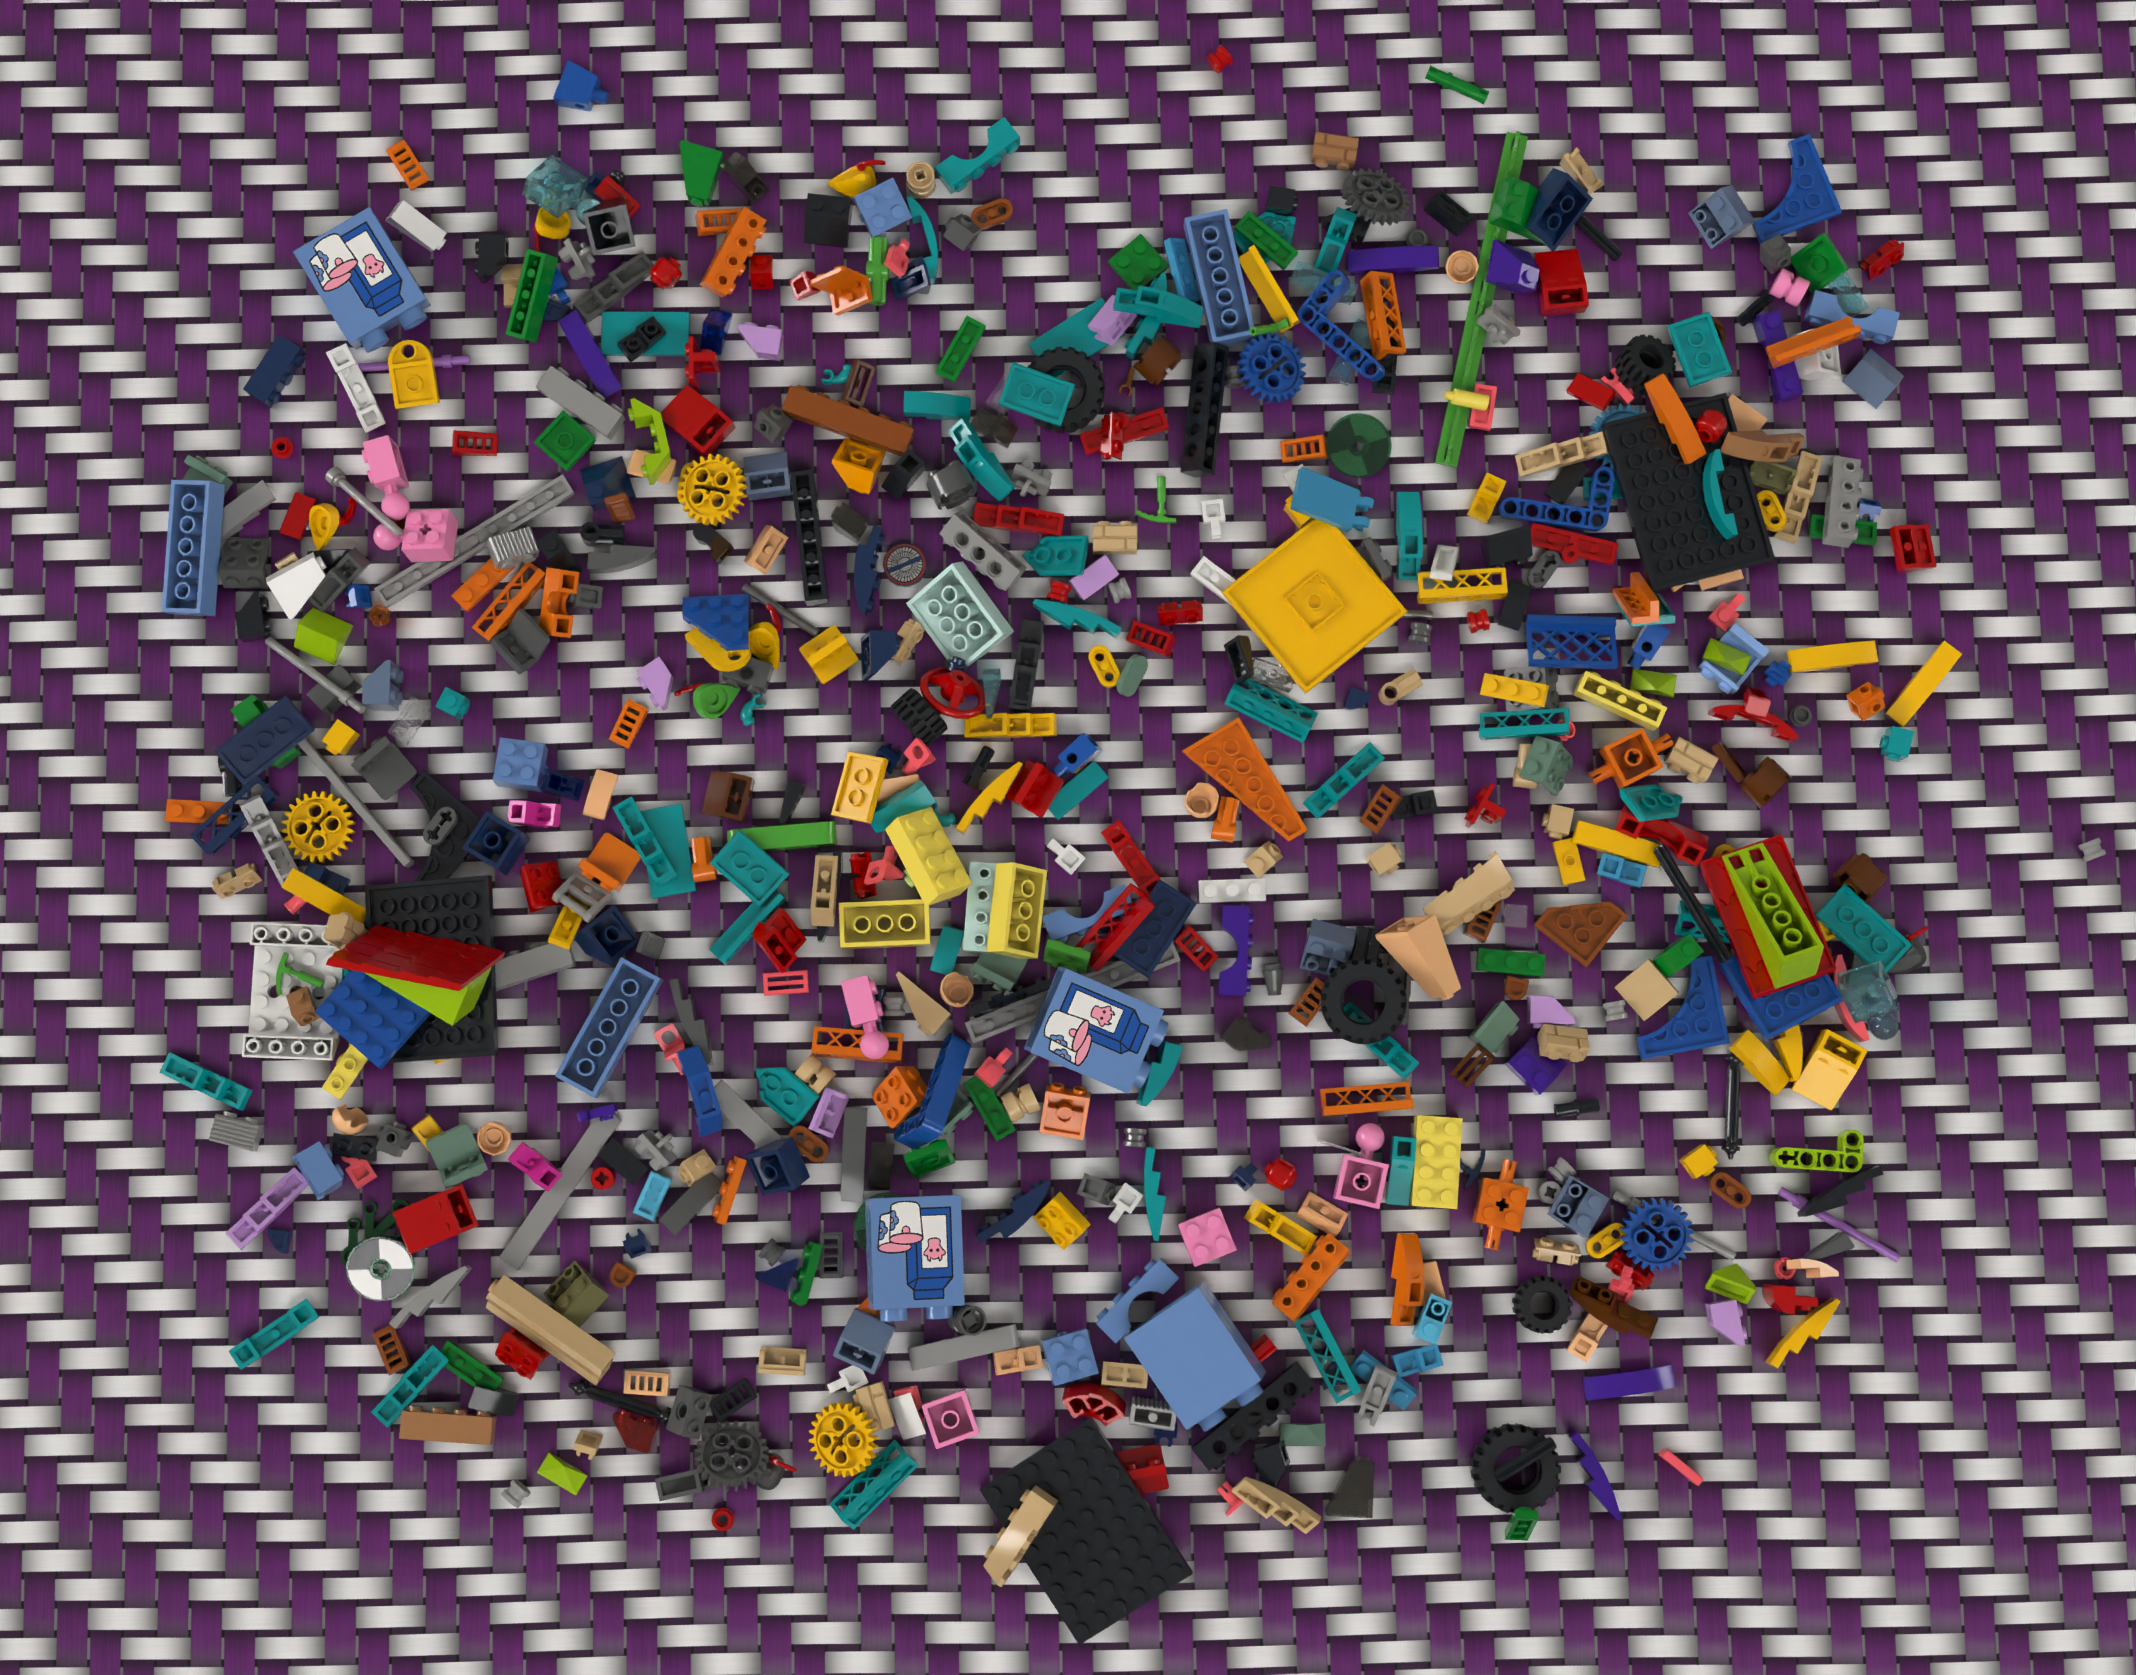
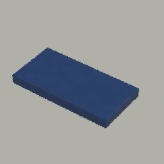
M285 695L214 752L244 786L315 731V729Z
M1160 879L1149 894L1155 905L1154 909L1113 954L1114 957L1147 978L1150 977L1197 904Z

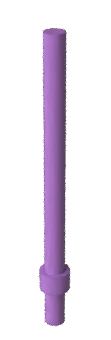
M442 355V357L433 358L434 367L453 368V365L470 364L469 355ZM388 361L358 363L362 372L389 370Z
M1781 1187L1778 1191L1779 1196L1792 1202V1206L1799 1210L1808 1203L1807 1198L1800 1194L1796 1195L1784 1187ZM1825 1211L1814 1214V1216L1847 1233V1235L1894 1262H1898L1901 1255L1831 1214Z

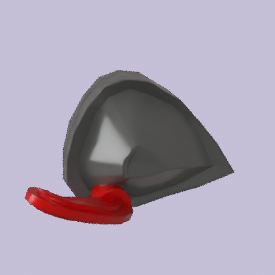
M1928 926L1922 927L1911 935H1904L1913 945L1887 973L1909 972L1920 968L1927 959L1925 949L1915 937L1927 931Z
M769 1452V1463H766L767 1470L762 1471V1478L755 1477V1484L761 1489L772 1490L780 1483L785 1469L792 1472H797L798 1469L786 1464L777 1453Z

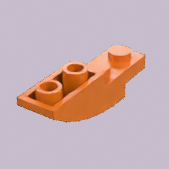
M1397 1233L1391 1278L1397 1279L1390 1324L1394 1326H1413L1416 1306H1422L1424 1267L1422 1252L1417 1234Z

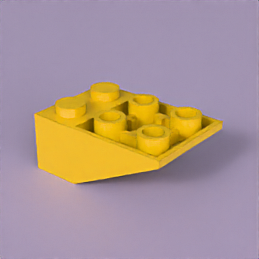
M1828 1029L1820 1030L1802 1066L1800 1080L1794 1082L1791 1090L1832 1111L1858 1071L1868 1050Z

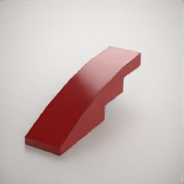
M976 502L974 504L972 520L980 527L1061 536L1064 514L1028 507L1017 508L1000 504L995 506Z

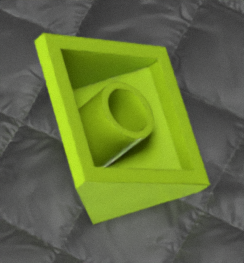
M312 608L297 624L294 648L335 665L353 625Z

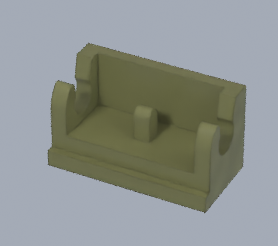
M1752 460L1749 465V472L1754 486L1786 496L1791 490V483L1798 470L1775 462Z

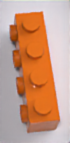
M742 207L738 211L699 285L721 298L727 294L731 295L736 287L734 281L737 275L741 276L746 268L744 262L747 256L750 258L756 249L754 245L756 239H761L766 230L764 224L767 220L748 208Z
M1329 1233L1326 1236L1322 1235L1315 1243L1317 1248L1312 1254L1308 1252L1301 1261V1268L1298 1271L1294 1270L1286 1281L1289 1283L1285 1288H1279L1272 1297L1274 1299L1272 1304L1295 1323L1351 1254V1251Z

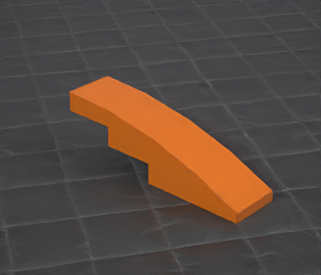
M1662 373L1644 383L1658 420L1665 425L1671 442L1677 444L1684 463L1690 464L1707 454L1685 407L1666 376Z

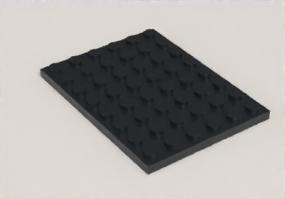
M1726 393L1682 403L1693 425H1695L1701 414L1706 410L1720 411L1727 420V428L1720 439L1716 442L1708 443L1701 441L1707 454L1690 464L1684 463L1677 444L1671 442L1666 427L1659 422L1655 410L1606 422L1601 425L1647 584L1653 592L1775 560L1746 459L1721 452L1724 471L1717 475L1725 514L1734 513L1738 535L1726 540L1714 525L1706 506L1703 492V472L1707 456L1715 449L1721 450L1728 432H1738Z
M490 875L365 886L367 930L374 926H384L405 933L409 930L437 939L447 938L469 945L476 943L495 949L492 876ZM495 964L489 972L475 1008L453 1026L431 1013L388 1063L498 1056Z
M1092 1416L979 1489L1005 1528L1011 1523L1008 1518L1016 1507L1019 1510L1023 1504L1020 1499L1027 1489L1031 1491L1036 1485L1058 1500L1023 1555V1559L1079 1645L1193 1573Z

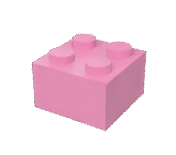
M1219 1207L1177 1224L1194 1267L1237 1250Z
M966 1388L922 1403L921 1406L936 1449L980 1434Z

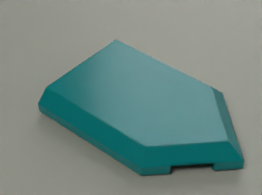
M1265 212L1257 217L1291 245L1296 217L1276 215L1272 212ZM1238 232L1233 233L1235 245L1243 255L1248 252L1249 247L1253 245ZM1258 250L1265 264L1271 261L1267 256H1265L1261 251Z
M1045 536L1039 541L1040 544L1022 555L1040 576L1083 575L1089 545L1088 536Z
M1656 784L1626 787L1619 790L1620 798L1639 822L1677 817L1683 799L1678 794L1672 796L1662 791L1663 788Z
M786 1067L755 1069L757 1078H759L761 1100L790 1125L796 1127L820 1096Z

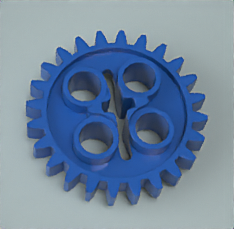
M1267 333L1264 336L1258 335L1255 339L1252 338L1248 341L1249 344L1243 346L1244 351L1239 354L1242 359L1237 362L1239 366H1242L1237 373L1244 375L1240 382H1247L1244 389H1252L1250 396L1257 393L1258 401L1265 397L1266 404L1272 400L1274 404H1277L1280 400L1283 403L1288 398L1291 399L1295 396V393L1301 390L1299 386L1305 382L1301 378L1306 375V372L1301 369L1306 364L1299 361L1304 356H1297L1296 353L1299 347L1293 349V341H1290L1288 344L1285 343L1286 336L1279 340L1278 333H1275L1272 337ZM1270 350L1275 353L1276 358L1271 355ZM1281 358H1285V361L1281 365L1276 367L1261 380L1258 379V376L1260 374H1262L1273 364L1278 362ZM1255 362L1259 364L1260 369L1255 366ZM1283 368L1287 369L1289 375L1284 372ZM1268 380L1273 383V387L1269 385Z
M1651 1198L1650 1204L1642 1200L1643 1207L1640 1208L1634 1204L1636 1211L1634 1213L1629 1210L1627 1211L1631 1216L1630 1219H1622L1627 1225L1626 1227H1620V1230L1625 1232V1235L1619 1238L1622 1241H1626L1621 1247L1624 1250H1628L1626 1256L1629 1258L1633 1257L1632 1262L1634 1264L1640 1262L1642 1269L1648 1264V1269L1652 1272L1655 1266L1662 1272L1663 1265L1670 1270L1671 1262L1679 1265V1257L1686 1259L1683 1253L1684 1250L1691 1251L1687 1243L1694 1242V1240L1688 1237V1235L1694 1233V1230L1687 1227L1692 1224V1221L1684 1220L1688 1214L1685 1211L1681 1212L1682 1207L1679 1205L1674 1207V1202L1671 1200L1667 1204L1663 1198H1660L1658 1203L1656 1199ZM1654 1214H1659V1221L1655 1224H1651L1652 1216ZM1641 1223H1647L1651 1228H1653L1661 1236L1668 1240L1672 1244V1247L1669 1248L1667 1245H1665L1651 1232L1644 1228L1641 1225ZM1672 1228H1676V1235L1672 1238H1669V1230ZM1645 1231V1238L1642 1241H1637V1234ZM1662 1245V1252L1659 1255H1654V1249Z

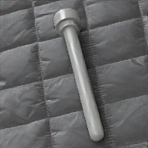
M333 467L326 473L325 479L332 486L341 487L395 536L402 535L400 527L346 481L345 473L341 469Z

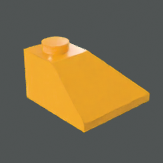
M844 438L832 459V464L848 488L854 489L859 493L870 494L876 483L886 451Z

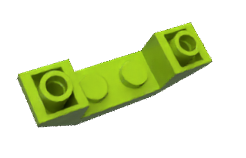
M633 398L630 399L631 408H627L630 421H634L636 429L649 426L651 436H656L657 442H654L656 453L645 455V464L641 465L643 477H648L649 485H654L671 462L670 449L661 413Z

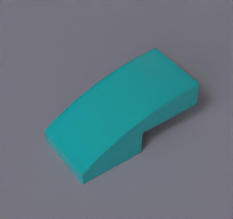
M943 925L930 967L931 971L944 975L953 972L964 937V930Z

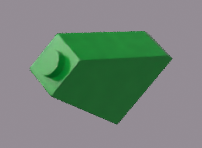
M681 140L680 151L687 198L696 207H703V205L710 207L725 160L723 152Z
M1690 934L1676 939L1651 961L1668 978L1691 963L1704 950Z

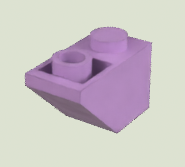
M745 322L744 325L738 324L740 335L758 358L780 361L784 335L779 327L774 325L758 327L757 324Z
M658 657L637 670L640 675L637 680L644 690L648 688L652 693L649 698L656 708L660 706L664 711L668 708L674 678L661 658Z
M1527 997V1024H1533V1028L1541 1029L1543 1024L1566 1027L1575 1024V1019L1554 997Z
M1735 1299L1705 1303L1709 1326L1734 1344L1739 1346L1745 1345L1744 1340L1747 1339L1745 1327L1741 1325L1740 1317L1743 1316L1740 1303H1737Z

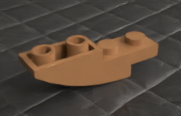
M1762 430L1728 432L1720 451L1727 455L1748 460L1786 462L1788 457L1798 455L1805 437L1801 433L1766 435Z

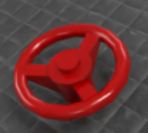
M937 667L928 670L921 677L920 691L923 698L933 709L943 715L955 719H970L978 716L986 707V695L983 687L973 677L963 671H950L947 667ZM929 682L941 687L940 694L949 702L948 707L937 701L931 694L928 687ZM966 694L977 695L978 703L974 708L958 710V706L964 702Z

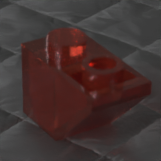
M626 1410L614 1413L612 1419L626 1447L646 1454L651 1453L660 1425H656L655 1420L648 1417H642V1419L634 1418V1413Z

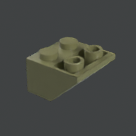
M575 1260L543 1293L559 1314L579 1328L610 1296L603 1286Z

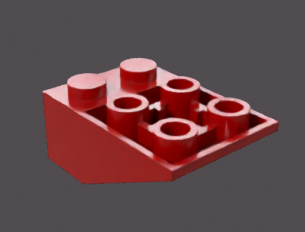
M1569 249L1534 253V260L1540 269L1537 285L1541 317L1584 313L1589 306V300L1578 250Z
M688 385L661 412L662 421L706 459L736 428L728 416Z
M462 1184L392 1212L409 1255L479 1226Z

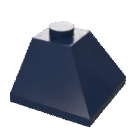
M622 456L581 470L584 488L590 506L594 511L606 508L604 499L609 496L626 493L629 499L636 498Z
M870 630L861 638L862 682H866L874 676L897 653L900 647L899 637H896V631Z
M612 905L593 919L591 923L580 929L574 940L585 954L610 965L637 944L640 938L615 905Z

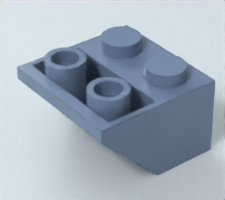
M1732 185L1720 188L1688 213L1710 249L1734 237L1755 222Z
M787 452L743 457L744 476L747 478L745 485L748 486L746 494L749 501L793 495Z
M391 660L384 661L363 681L362 704L372 711H399V705H402L403 701L402 692H400V683H403L404 678L403 670H400V667Z
M1313 919L1299 968L1329 976L1334 969L1349 961L1356 930Z
M1569 1175L1547 1214L1581 1237L1587 1238L1610 1198Z
M855 1308L839 1338L833 1356L874 1375L883 1362L896 1326L886 1321H880V1318Z

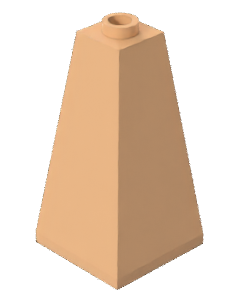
M1435 914L1404 917L1375 935L1382 946L1431 999L1441 998V1000H1447L1454 996L1453 993L1461 989Z

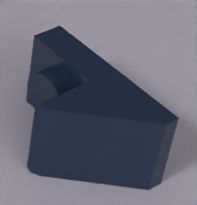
M926 264L907 271L901 277L896 276L891 279L896 300H903L916 293L929 294L931 283Z
M309 862L304 874L344 895L351 881L328 870L324 866Z

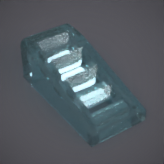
M985 669L983 671L985 708L988 719L993 716L1001 684L1000 669Z

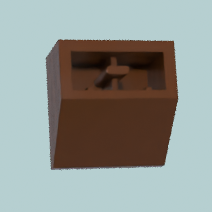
M711 771L701 814L745 824L755 780L752 777L731 772Z

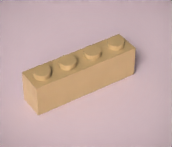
M1496 851L1489 855L1491 859L1483 866L1481 863L1477 864L1473 868L1474 873L1468 878L1463 879L1461 877L1457 880L1453 890L1450 892L1445 890L1423 908L1425 915H1436L1443 936L1451 934L1458 926L1470 922L1475 915L1489 910L1493 904L1501 899L1508 898L1515 891L1513 881Z
M1036 1485L1031 1491L1029 1489L1025 1491L1020 1499L1023 1504L1019 1510L1015 1507L1008 1518L1011 1523L1007 1528L1002 1527L996 1536L999 1540L995 1547L991 1545L984 1555L987 1560L983 1566L999 1587H1002L1011 1576L1058 1502L1057 1499Z

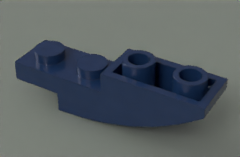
M873 525L867 546L858 544L854 564L855 594L863 617H867L868 612H872L875 600L872 597L874 591L878 592L881 584L878 571H874L872 568L876 569L879 556L876 554L878 547H883L885 535H883L882 527Z
M1041 1179L1031 1185L1033 1190L1027 1194L1021 1191L1013 1196L1012 1200L1014 1202L1010 1204L1014 1210L1012 1214L1008 1210L997 1217L999 1222L992 1226L990 1223H987L978 1229L980 1233L976 1237L980 1244L998 1232L1006 1239L1023 1226L1042 1203L1050 1187V1182H1044Z

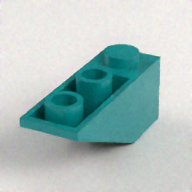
M1391 1136L1386 1204L1409 1206L1417 1138Z

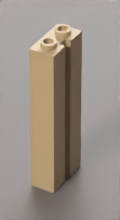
M503 1275L500 1280L496 1279L488 1289L490 1292L486 1296L488 1300L486 1309L594 1385L599 1383L609 1370L616 1354L507 1276Z

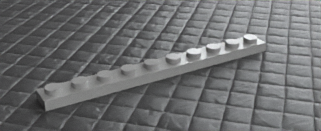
M562 474L456 538L453 561L417 562L377 586L374 590L383 605L389 608L486 549L490 537L506 534L507 532L510 533L511 531L514 532L572 497L575 493Z
M1173 941L1153 972L1181 961ZM1118 961L1101 968L1098 972L1093 971L1083 976L1114 988L1144 975L1124 962ZM1048 990L965 1022L973 1044L1036 1019Z

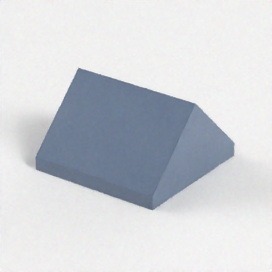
M1870 348L1842 382L1877 409L1898 386L1904 375Z

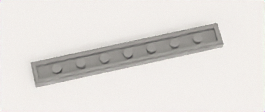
M307 737L299 742L298 745L402 865L406 868H411L415 861Z
M614 1114V1119L600 1122V1118L594 1119L559 1171L563 1175L548 1192L545 1190L500 1255L499 1258L516 1270L521 1268L598 1156L597 1154L621 1123V1119Z

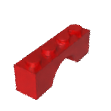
M1626 804L1617 818L1616 831L1634 839L1638 837L1656 839L1668 846L1674 852L1676 858L1694 866H1698L1707 850L1708 836L1670 819L1639 822Z

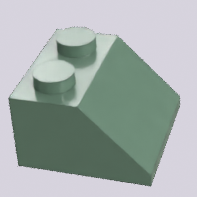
M1504 1001L1498 1002L1468 1038L1475 1044L1479 1042L1489 1052L1498 1053L1505 1044L1502 1042L1507 1035L1511 1037L1519 1028L1517 1023L1520 1019Z

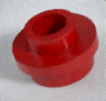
M286 437L275 439L271 445L273 455L279 459L290 457L294 450L293 443ZM285 444V449L279 451V446Z
M719 1508L712 1515V1524L719 1531H726L734 1524V1514L728 1508ZM720 1515L727 1517L726 1523L720 1522Z

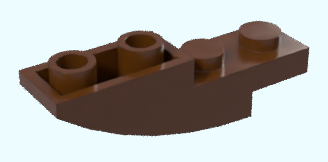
M1576 1275L1569 1292L1571 1297L1584 1310L1605 1325L1624 1335L1629 1330L1650 1340L1658 1321L1657 1317L1617 1300L1618 1293Z

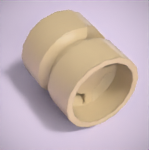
M920 161L911 164L906 173L908 190L916 198L923 199L931 196L936 187L934 170L926 162Z
M811 1054L794 1075L804 1083H808L809 1087L820 1095L825 1090V1087L835 1078L836 1073L828 1066L823 1067L822 1061L814 1054Z
M1029 1083L1018 1088L1017 1093L1011 1091L1001 1096L1012 1123L1024 1118V1113L1032 1114L1041 1110Z

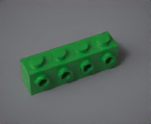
M527 249L505 335L537 343L558 261L557 257Z

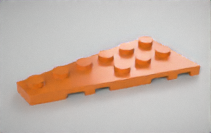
M1239 717L1182 750L1183 754L1235 798L1240 800L1241 803L1287 842L1308 831Z

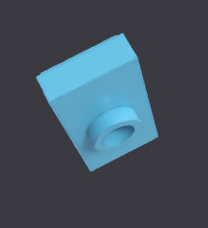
M651 1171L633 1213L654 1221L672 1179Z

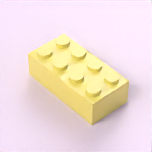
M932 807L897 817L885 829L925 906L959 896L972 884Z
M1014 862L996 864L986 952L1017 959L1038 958L1047 870Z
M922 899L839 903L841 949L931 946L930 905L925 906Z
M1414 1116L1413 1138L1417 1139L1409 1206L1457 1209L1463 1118Z

